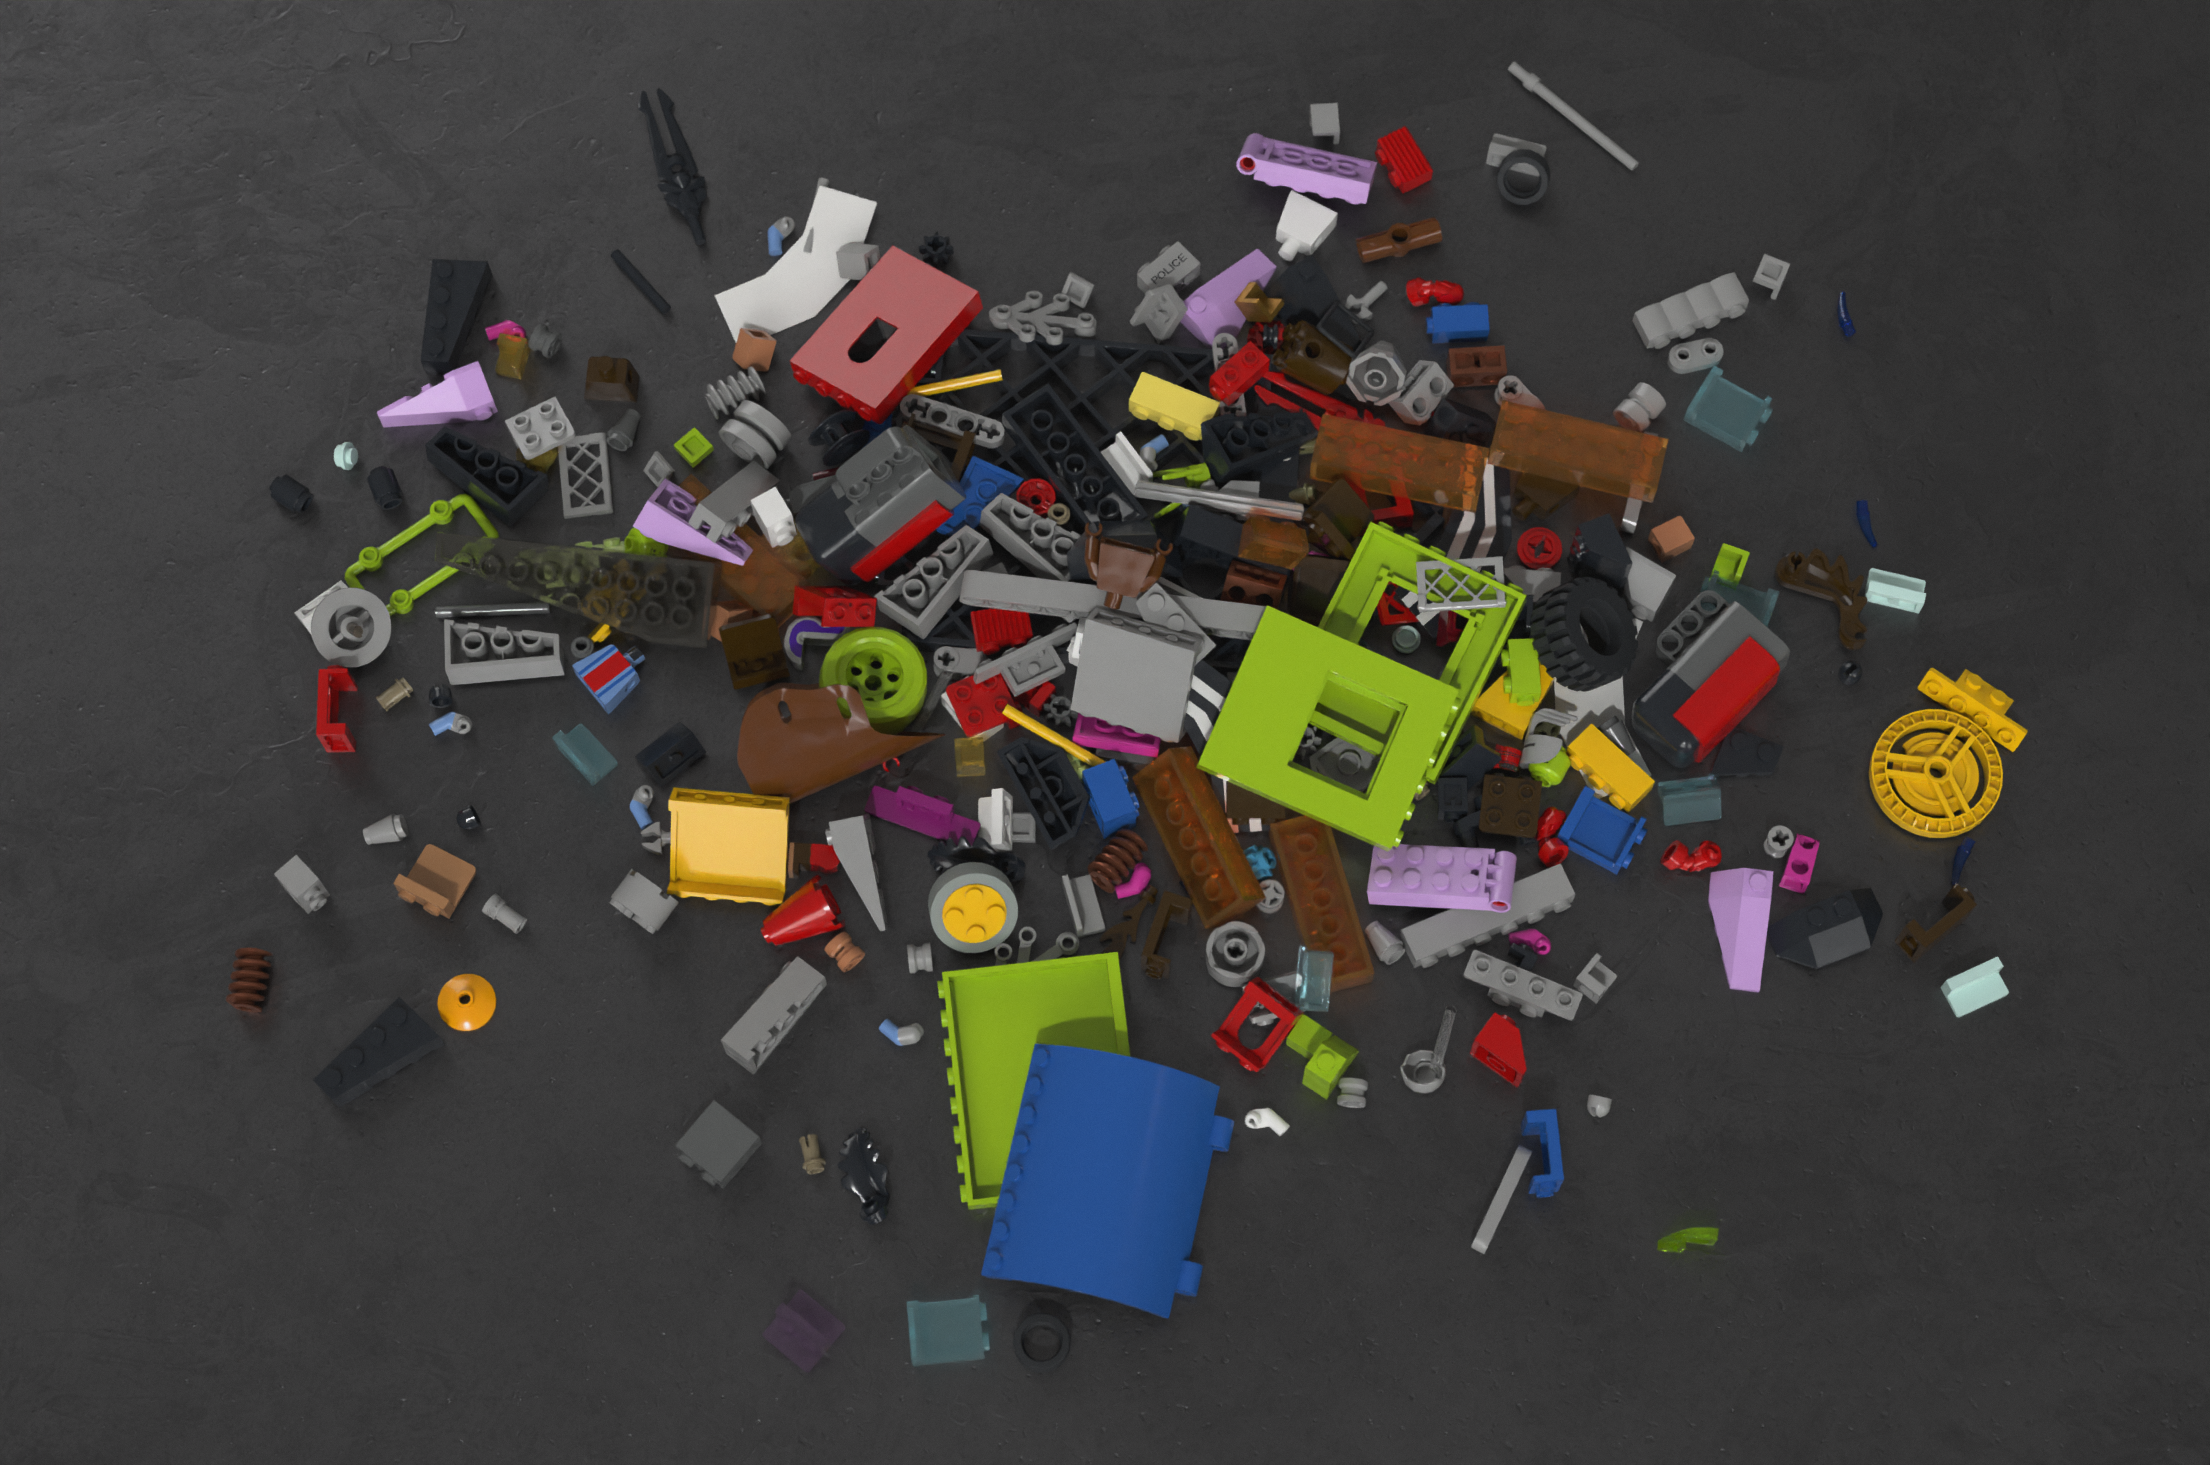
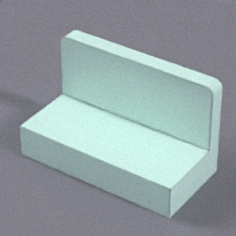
M1871 568L1864 596L1867 597L1868 602L1919 614L1925 602L1926 593H1924L1926 582L1921 579Z
M1998 956L1946 980L1940 987L1956 1017H1962L2008 995L2009 991L1999 974L2003 965Z

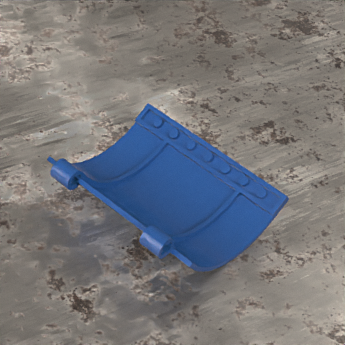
M1035 1044L981 1275L987 1278L1025 1281L1085 1293L1126 1304L1163 1318H1169L1175 1292L1188 1296H1197L1203 1266L1190 1262L1189 1258L1213 1150L1229 1151L1235 1123L1231 1119L1214 1116L1220 1086L1174 1068L1129 1056L1079 1047Z

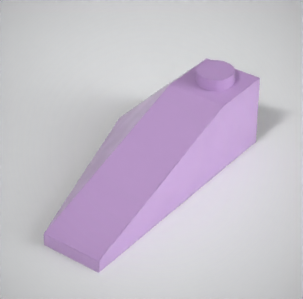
M1257 248L1198 288L1183 301L1188 310L1180 322L1208 349H1212L1213 340L1218 334L1229 333L1237 338L1246 318L1234 301L1249 282H1257L1262 291H1264L1277 266ZM1225 342L1221 343L1220 348L1223 350L1228 347Z
M477 361L443 375L445 381L436 386H432L429 383L421 387L422 391L414 398L412 396H405L377 411L383 427L485 420L498 411Z
M665 478L646 502L633 527L638 529L645 537L652 538L657 542L743 566L752 554L753 549L734 532L729 538L724 536L714 543L706 537L712 527L708 523H705L698 530L688 524L697 507L694 504L696 499L690 493Z
M1738 868L1710 873L1708 904L1710 911H1712L1715 923L1714 928L1719 939L1722 951L1721 956L1730 989L1751 992L1760 991L1771 905L1773 871Z

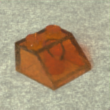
M1255 515L1253 517L1250 516L1243 524L1238 557L1293 569L1309 552L1306 530L1298 528L1294 523H1277L1270 521L1266 516Z

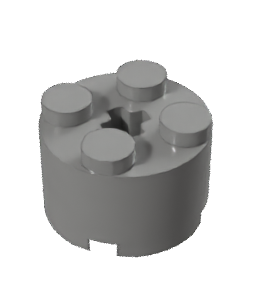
M633 869L629 871L612 894V899L609 902L628 918H631L634 914L632 919L651 934H654L656 930L659 931L679 903Z
M1232 921L1211 933L1206 946V966L1209 974L1216 981L1229 987H1240L1241 984L1248 983L1260 974L1264 963L1265 946L1254 927L1244 922ZM1234 950L1239 951V956H1237V958L1231 957V954L1234 953Z

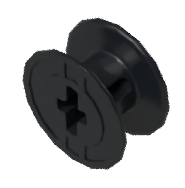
M846 409L834 413L817 425L808 438L810 445L820 446L827 444L829 447L822 459L824 465L835 466L845 462L867 444L870 438L868 430L862 429L852 432L849 428L856 418L854 410Z

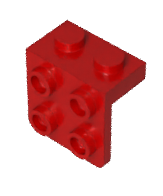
M1001 673L979 684H975L973 680L974 675L947 686L946 694L967 737H973L1003 723H1007L1010 730L1020 726V724L1002 714L1007 704L1022 713L1023 711L1018 700L1012 699L1009 693L1010 688Z

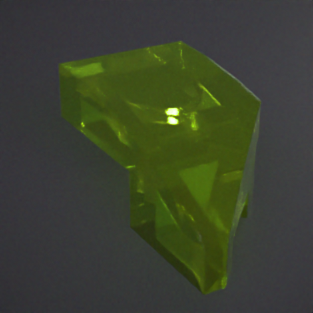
M1696 1227L1675 1232L1658 1240L1657 1250L1683 1253L1686 1249V1242L1713 1246L1718 1240L1719 1228Z

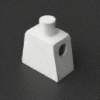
M1291 190L1277 226L1276 240L1283 244L1278 254L1288 261H1292L1298 251L1307 256L1312 255L1335 228L1338 213Z

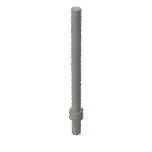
M1515 61L1509 66L1508 70L1523 82V86L1530 92H1536L1631 171L1637 167L1639 163L1637 160L1544 86L1537 75L1528 73Z

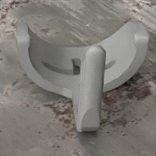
M1549 708L1540 709L1535 712L1529 721L1519 766L1522 769H1528L1529 763L1547 762L1553 759L1561 749L1562 739L1546 735H1533L1538 723L1548 722L1563 727L1565 724H1569L1570 720L1577 721L1578 717Z

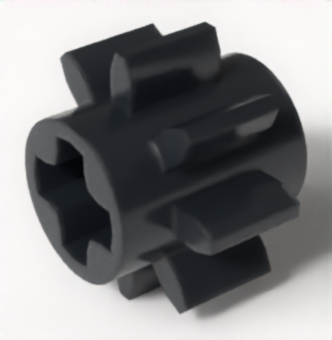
M935 232L930 237L924 236L925 245L919 246V253L925 254L923 262H929L935 268L943 263L948 265L949 258L947 255L954 254L953 246H948L950 243L949 236L943 238L938 232Z

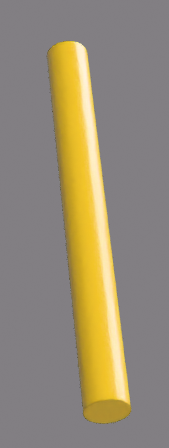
M1000 369L916 386L907 395L915 394L923 397L1002 381V372Z
M1007 704L1002 712L1006 717L1092 767L1106 762Z

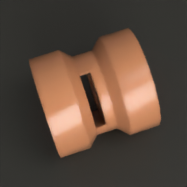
M846 931L834 937L824 949L829 957L837 960V966L842 972L851 970L865 956V952L859 946H855L852 943V938Z

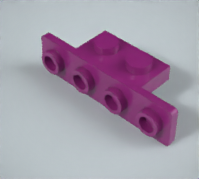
M879 786L872 788L864 808L867 814L869 813L875 817L945 842L948 838H951L957 846L961 836L966 837L971 846L977 838L981 824L955 814L954 806L950 804L951 802L942 796L935 795L932 798L924 795L922 790L913 786H908L907 788L899 786L897 793Z

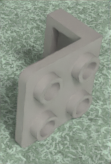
M556 397L505 420L517 449L521 450L524 458L527 460L572 440L576 436Z

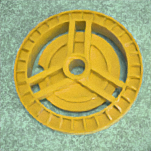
M1925 709L1902 716L1882 733L1870 758L1869 780L1875 800L1882 811L1894 823L1916 835L1929 838H1947L1970 831L1987 817L1999 798L2003 782V769L1996 746L1979 725L1955 712L1942 709ZM1939 729L1950 732V735L1936 732L1917 735L1902 745L1905 755L1890 753L1891 747L1899 739L1914 731ZM1956 736L1960 737V738H1961L1962 740H1964L1966 743L1963 744L1961 741H1959V740L1956 739L1955 737H1956ZM1969 747L1977 754L1984 773V789L1981 798L1971 809L1968 803L1977 790L1979 770ZM1887 762H1893L1892 769H1887ZM1930 769H1937L1942 774V777L1936 778L1932 776ZM1888 778H1890V779L1893 780V784H1894V787H1895V789H1896L1898 795L1901 797V799H1902L1908 806H1910V807L1913 808L1914 810H1916V811H1918V812H1920V813L1926 814V815L1945 816V818H1932V817H1927V816H1923V815H1921V814H1919V813L1914 812L1913 810H1911L1909 807H1907V806L1897 797V795L1895 794V792L1893 791V789H1892V787H1891V784H1890ZM1961 810L1962 814L1955 817L1954 813Z

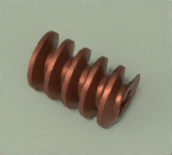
M1119 829L1116 837L1111 838L1109 845L1104 846L1102 853L1097 854L1095 861L1088 865V873L1094 883L1105 892L1113 893L1115 891L1113 884L1120 885L1122 883L1120 876L1127 877L1129 875L1127 868L1134 869L1136 867L1133 859L1141 861L1143 858L1141 851H1148V847L1135 832L1129 829Z
M240 948L236 950L235 956L239 960L233 962V968L237 971L232 972L230 976L234 982L228 986L232 994L227 995V1003L238 1010L262 1012V1008L255 1005V1002L264 1001L265 999L257 991L267 989V986L259 981L260 979L269 978V974L261 970L262 968L271 967V963L264 960V957L272 956V953L258 948Z

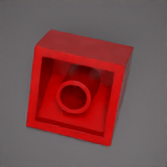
M1494 1012L1475 1038L1469 1054L1518 1088L1527 1070L1520 1031L1515 1027V1021L1505 1014L1500 1016Z

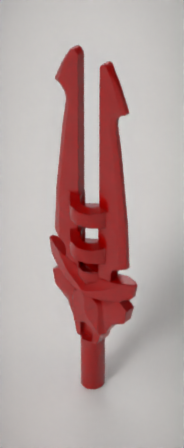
M1268 371L1262 376L1280 387L1326 409L1323 418L1304 408L1303 412H1306L1312 425L1320 433L1338 443L1345 440L1350 441L1351 443L1345 448L1346 451L1353 453L1359 450L1360 455L1364 457H1370L1374 454L1399 455L1400 459L1410 464L1412 463L1416 467L1419 466L1423 457L1397 445L1398 443L1386 431L1385 422L1380 418L1374 419L1372 413L1367 409L1364 410L1362 419L1358 416L1356 408L1289 382L1282 372ZM1259 385L1254 387L1256 393L1267 405L1272 403L1278 404L1290 413H1299V408H1302Z

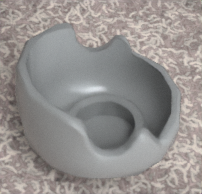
M1418 1050L1407 1054L1402 1066H1400L1405 1085L1414 1092L1430 1093L1439 1088L1443 1083L1446 1075V1066L1443 1061L1441 1071L1439 1064L1434 1067L1433 1063H1431L1433 1051Z

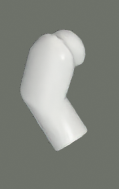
M1270 1108L1250 1110L1245 1117V1123L1249 1128L1270 1127L1279 1136H1282L1290 1127L1286 1121Z

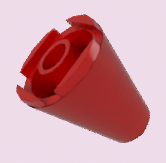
M819 875L812 877L763 920L764 926L760 929L767 943L773 942L775 946L838 930L845 926L844 919L840 922L837 915L842 912L827 884L821 886L818 883L822 879Z

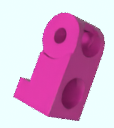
M1796 834L1779 887L1804 895L1811 879L1819 848V840Z

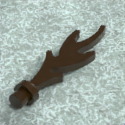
M1149 885L1145 891L1142 890L1139 893V897L1142 900L1132 909L1123 912L1122 915L1124 917L1130 916L1132 918L1130 921L1114 925L1099 939L1101 943L1108 939L1112 940V943L1101 954L1118 952L1120 961L1126 946L1127 935L1131 936L1132 942H1136L1137 926L1141 914L1147 903L1153 905L1156 901L1154 897L1159 891L1155 887Z

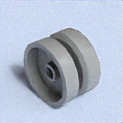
M744 400L734 411L736 420H727L719 430V436L740 458L749 464L755 461L764 469H768L777 458L775 450L781 451L791 440V433L768 410L752 401Z

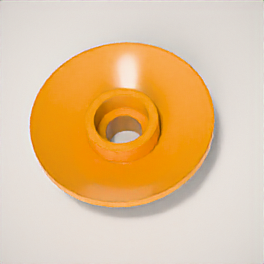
M461 974L450 979L442 987L438 996V1011L443 1021L451 1028L459 1031H473L484 1026L492 1018L496 1009V994L491 984L483 977L475 974ZM463 996H470V1001L467 1004L460 1003V999Z

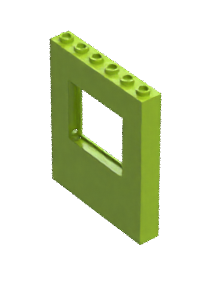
M1379 521L1377 525L1370 522L1318 628L1358 645L1389 581L1418 595L1416 562L1440 561L1453 567L1448 572L1459 582L1469 575L1470 578L1463 585L1475 596L1488 584L1489 587L1479 597L1481 601L1497 600L1496 590L1492 587L1505 592L1507 604L1504 608L1451 610L1468 618L1469 621L1439 681L1459 689L1457 698H1460L1461 701L1454 715L1449 713L1445 724L1450 726L1444 740L1437 741L1434 750L1438 752L1432 768L1427 766L1423 777L1427 778L1426 781L1435 785L1527 601V596L1522 594L1524 590L1512 583H1508L1505 586L1497 582L1496 579H1491L1494 575L1482 570L1480 574L1469 567L1446 558V553L1439 548L1430 546L1427 549L1419 545L1420 540L1409 534H1404L1402 537L1394 533V528L1386 523ZM1441 569L1425 570V579L1432 584L1443 571ZM1445 574L1434 587L1448 597L1458 584ZM1460 588L1450 601L1466 602L1472 601L1474 598L1464 589ZM1433 589L1426 595V599L1434 603L1444 602V599ZM1327 680L1308 724L1316 726L1339 739L1381 758L1400 712Z
M1267 605L1196 768L1388 852L1392 849V846L1398 847L1404 834V831L1400 830L1404 819L1409 821L1416 806L1411 803L1415 793L1421 794L1427 778L1423 777L1427 766L1432 768L1438 752L1434 750L1437 741H1443L1450 725L1445 723L1449 713L1454 715L1460 704L1461 699L1457 698L1459 689ZM1327 680L1400 712L1366 793H1362L1292 762Z

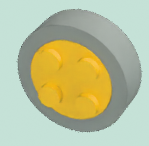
M978 862L956 865L945 871L935 881L930 890L928 910L932 927L938 938L954 950L965 953H978L990 950L1006 940L1016 925L1018 904L1012 884L1000 870L991 865Z

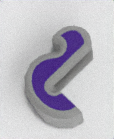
M813 616L796 618L788 626L784 638V647L789 663L794 669L803 671L805 645L832 646L844 634L851 632V627H822L821 620Z

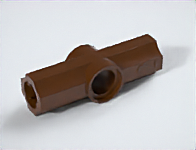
M1433 217L1408 225L1396 223L1389 230L1357 238L1356 245L1360 260L1365 263L1391 255L1402 257L1409 250L1441 242L1442 234L1438 220ZM1396 237L1403 238L1405 241L1402 243H1398L1393 239Z

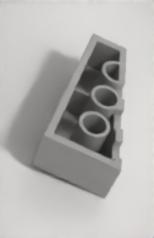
M1000 493L981 511L979 526L1038 578L1066 582L1074 581L1075 583L1083 580H1070L1066 557L1067 552L1081 535L1074 531L1070 533L1057 526V522L1048 517L1047 519L1033 513V509L1003 493Z

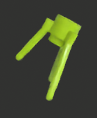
M1206 463L1152 472L1153 477H1162L1163 480L1184 477L1187 487L1201 489V483L1211 479ZM1172 502L1157 512L1154 517L1156 519L1160 518L1181 505V503Z

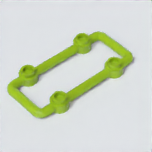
M459 494L449 501L437 500L431 505L428 515L380 547L364 548L359 554V561L352 564L346 570L345 581L349 587L364 589L356 578L358 574L364 570L372 572L380 569L385 556L433 524L444 525L449 523L453 519L454 510L465 505L488 538L479 544L476 542L465 544L461 549V556L410 590L398 589L394 591L390 597V603L386 605L389 615L391 616L394 613L406 614L413 609L415 599L466 565L476 567L482 564L485 559V553L496 546L499 541L498 531L470 495Z

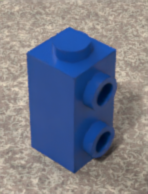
M1470 302L1461 306H1453L1448 303L1439 304L1436 307H1432L1431 316L1426 317V333L1431 334L1432 344L1488 340L1490 330L1488 304L1480 305L1477 302Z

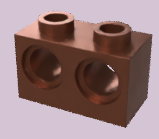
M1505 346L1449 349L1446 360L1447 376L1454 384L1453 387L1498 385L1499 381L1507 374Z
M1232 560L1220 601L1266 607L1268 605L1278 610L1287 575Z

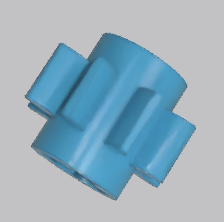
M1254 844L1244 850L1246 856L1241 858L1240 867L1247 878H1253L1254 881L1258 879L1264 881L1273 876L1271 870L1276 866V858L1269 848H1263V845L1256 847Z

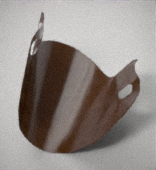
M778 683L761 691L749 702L742 718L737 760L753 794L789 797V804L946 734L902 731L896 735H890L874 730L870 726L861 696L855 687L835 684L819 688V683L810 685ZM839 697L847 701L852 714L850 719H845L841 715L837 705ZM780 701H785L789 707L791 715L787 718L782 715L779 707Z

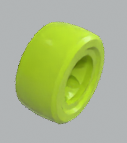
M864 627L844 634L829 649L819 673V688L835 684L857 688L870 726L880 733L896 735L906 729L922 709L927 694V670L918 648L907 637L897 631L884 627ZM878 661L882 664V667L874 669L871 663ZM857 667L862 673L859 676H855L852 674L851 669ZM890 674H895L898 680L890 682L887 677ZM873 687L877 688L876 691H871L869 689H872ZM893 694L891 698L884 699V695ZM839 697L837 705L843 718L850 719L852 714L845 699Z

